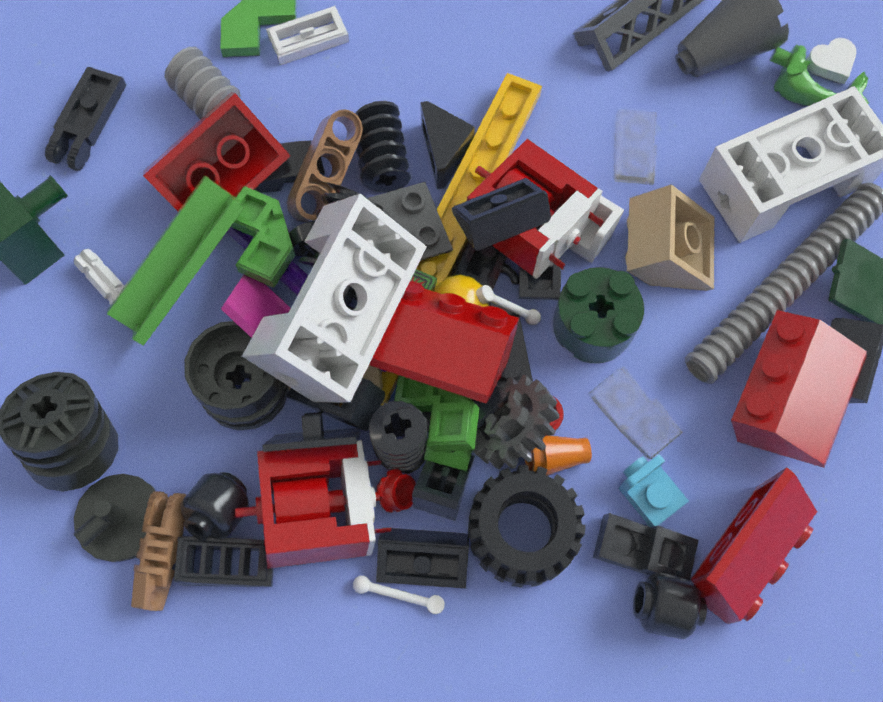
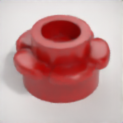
M391 469L386 473V477L380 479L376 492L379 493L380 505L383 510L389 513L393 511L400 512L401 510L409 509L413 505L412 494L416 483L410 475L402 474V471L399 469Z

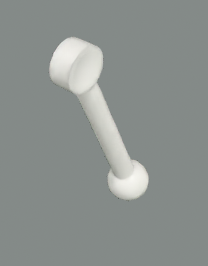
M484 285L476 290L477 298L482 304L492 302L524 317L530 325H536L541 320V314L538 310H527L495 295L488 285Z
M358 576L353 581V589L359 594L369 591L427 607L428 611L432 614L441 613L445 607L444 599L438 595L431 596L430 598L371 583L366 576Z

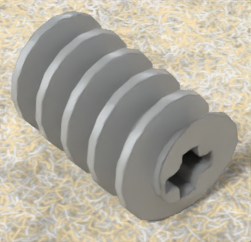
M197 47L182 49L172 58L165 70V80L168 86L177 93L181 100L185 101L188 108L193 110L199 119H202L229 93L234 92L239 98L241 96L239 89L231 85L230 80L222 76L221 71L213 66L211 60L203 56L202 51Z

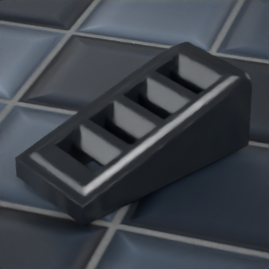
M362 378L351 402H343L341 407H339L341 402H313L290 388L286 397L345 424L368 431L372 415L381 406L385 398V392L370 380Z
M179 536L174 574L175 583L182 586L272 587L274 568L267 569L265 540L237 538L218 540L208 537L206 540H200L194 536ZM196 550H201L199 573H193ZM214 550H221L219 574H212ZM233 550L240 551L238 575H231ZM251 551H259L257 576H249Z

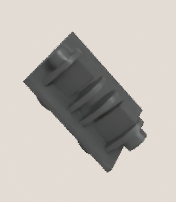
M426 182L367 198L427 246L420 261L453 251Z

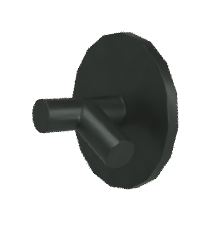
M128 474L106 476L91 485L79 499L74 514L75 532L73 534L82 548L95 558L110 562L130 560L136 557L137 551L140 548L139 540L146 535L145 532L141 531L149 497L153 491L156 492L155 488L140 477Z

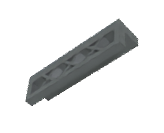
M616 0L574 31L573 35L579 46L593 44L605 70H613L704 0H686L684 3V0H674L671 13L668 15L660 12L662 0ZM640 13L649 16L646 31L642 35L633 32L636 17ZM616 33L622 35L619 52L613 56L605 39Z

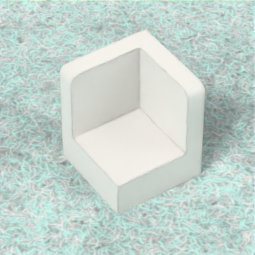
M601 196L595 215L605 223L600 227L591 221L580 236L581 241L579 244H574L569 249L592 263L612 237L624 209Z

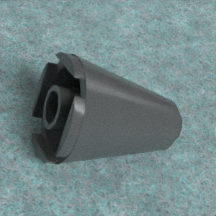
M722 0L678 44V54L675 55V59L679 68L684 74L690 73L694 77H698L782 46L788 40L789 28L788 23L781 27L778 15L784 12L779 0Z

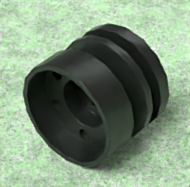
M234 321L220 322L204 330L191 343L184 360L185 379L191 392L202 404L208 415L221 426L238 431L256 429L272 421L283 409L289 392V386L242 357L251 337ZM249 378L250 382H244V379ZM235 385H242L241 389H237Z
M52 372L37 375L20 384L6 397L0 408V436L3 442L11 449L13 455L20 460L22 466L32 479L46 489L64 492L83 488L99 479L107 471L119 450L118 433L88 382L75 374Z

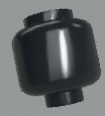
M220 472L219 474L209 473L203 475L181 501V514L185 520L184 526L186 530L200 540H206L208 537L218 540L225 539L243 518H236L235 508L249 507L247 489L241 480L230 473Z
M653 573L645 582L640 581L637 585L633 601V612L635 618L640 619L646 632L686 639L693 634L696 626L704 624L707 615V602L705 598L700 597L699 589L694 585L693 580L663 573Z

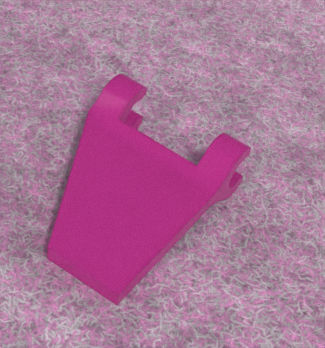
M245 274L221 308L251 338L263 317L289 313L291 309L268 286Z

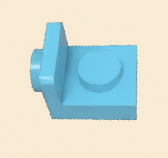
M660 454L649 462L642 456L623 471L627 479L618 488L649 527L658 526L689 502L662 469L661 465L665 460Z

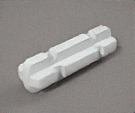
M84 249L79 255L75 256L74 265L81 273L86 275L89 282L111 305L123 289L124 284L103 264V261L96 253H93L90 249Z

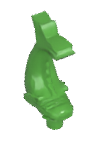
M795 45L790 52L777 47L770 57L771 62L782 66L780 75L774 84L775 92L779 91L783 98L806 106L837 94L829 89H825L812 79L807 70L810 61H806L807 50L804 46ZM862 72L852 81L848 89L855 86L867 104H869L867 98L862 94L867 86L868 77H866L865 72Z

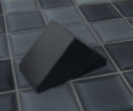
M429 101L420 102L421 126L437 189L445 188L456 173L474 138L475 127Z
M471 456L467 471L426 460L413 490V507L455 521L475 456Z

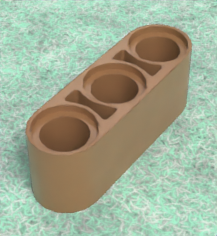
M346 109L338 110L324 118L319 124L287 200L288 212L297 221H315L317 219L316 211L326 205L321 199L322 194L336 193L327 183L341 186L363 131L362 122L353 111ZM334 121H339L345 126L347 136L344 141L339 140L334 135L332 129ZM320 156L325 157L331 163L332 171L329 177L322 176L317 170V160ZM305 192L310 193L316 200L317 206L313 214L306 213L301 207V198Z

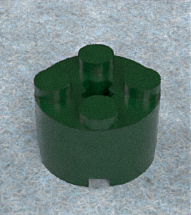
M604 267L589 268L572 274L560 293L553 317V330L559 344L573 353L575 358L587 363H604L618 357L632 342L644 317L643 298L638 287L635 285L634 278L625 271H616Z

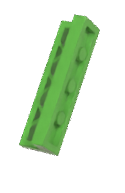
M204 175L107 310V315L133 330L132 339L143 346L244 209L240 200Z

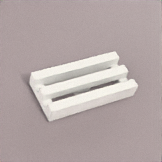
M335 6L266 29L280 65L349 42L348 32ZM334 22V23H332V24H329V25H326V26H323V27L314 29V28H316V27H319V26H322V25H325V24ZM300 33L299 35H296V36H293V37H291V38H288V39L279 41V40L284 39V38H286V37H289V36H292V35H295V34Z

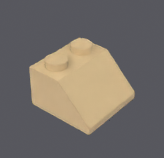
M672 184L630 198L629 216L627 217L628 250L625 256L627 272L650 286L703 291L714 289V216Z

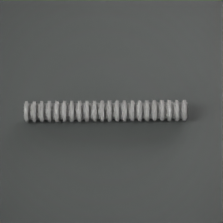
M873 183L861 184L833 214L828 216L825 222L819 225L817 230H814L785 261L780 263L777 269L771 272L769 277L762 281L761 285L753 290V293L744 299V302H741L736 307V310H732L729 313L728 318L720 322L719 327H715L711 331V335H707L702 340V344H698L693 349L694 352L687 354L685 363L688 370L700 381L708 384L714 383L718 379V375H722L726 371V366H731L735 362V358H739L744 353V349H748L752 345V341H756L761 336V333L769 328L776 310L786 311V308L790 307L794 300L798 299L803 291H806L811 286V283H814L819 278V275H822L827 270V267H830L835 262V259H838L841 241L849 238L855 242L882 215L883 189Z

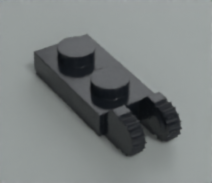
M92 67L85 69L53 126L55 130L44 152L46 160L59 164L69 149V139L74 142L67 155L66 164L71 169L77 171L83 169L85 162L90 157L91 146L95 145L127 86L123 77Z

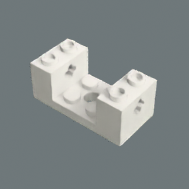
M854 86L716 146L699 181L739 243H742L774 228L788 207L831 186L839 197H843L856 191L863 183H873L883 171V124ZM796 147L806 148L813 159H807L799 155Z
M362 194L323 206L304 241L318 251L320 255L289 313L263 317L242 355L248 361L313 402H351L427 247ZM348 285L356 291L358 298L354 310H350L343 300V292Z

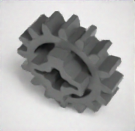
M525 375L522 376L519 382L513 377H508L503 388L497 385L508 396V402L494 415L491 413L476 433L475 450L473 452L486 464L490 463L496 469H500L504 463L511 469H514L520 457H523L529 463L532 461L531 451L534 448L543 451L546 448L545 443L542 441L544 436H551L556 432L549 424L559 418V413L553 408L557 404L556 399L539 380L536 379L532 382Z

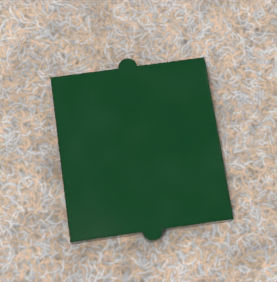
M844 239L841 241L836 266L832 267L834 276L828 301L865 322L883 324V259L851 239Z

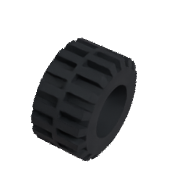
M518 465L517 471L511 472L509 468L501 470L497 478L493 479L490 477L484 483L483 489L477 492L473 500L468 524V537L471 541L470 548L473 555L477 556L480 560V566L485 572L489 570L495 575L494 579L502 583L505 580L511 582L512 586L522 587L523 585L531 584V587L541 585L547 580L551 581L572 563L571 561L579 553L582 546L580 541L585 535L586 526L581 523V519L585 515L583 506L576 505L574 500L578 495L573 488L566 490L562 486L565 479L556 474L554 479L546 475L548 469L538 466L536 472L528 470V465ZM517 503H526L540 509L547 517L551 528V536L548 543L542 549L534 552L519 551L507 544L498 528L499 517L505 508Z

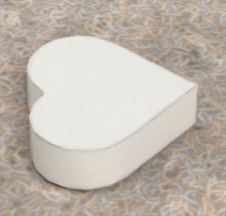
M836 38L829 45H817L806 59V61H810L807 69L816 76L845 84L850 76L857 49L851 41L845 38Z

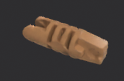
M153 491L150 494L141 531L145 532L146 535L144 538H140V548L136 555V558L140 560V564H134L133 569L134 580L131 607L149 611H162L164 609L175 574V570H172V567L176 563L178 537L184 534L185 520L181 514V501L186 494L173 493V496L170 495V497L167 496V493Z

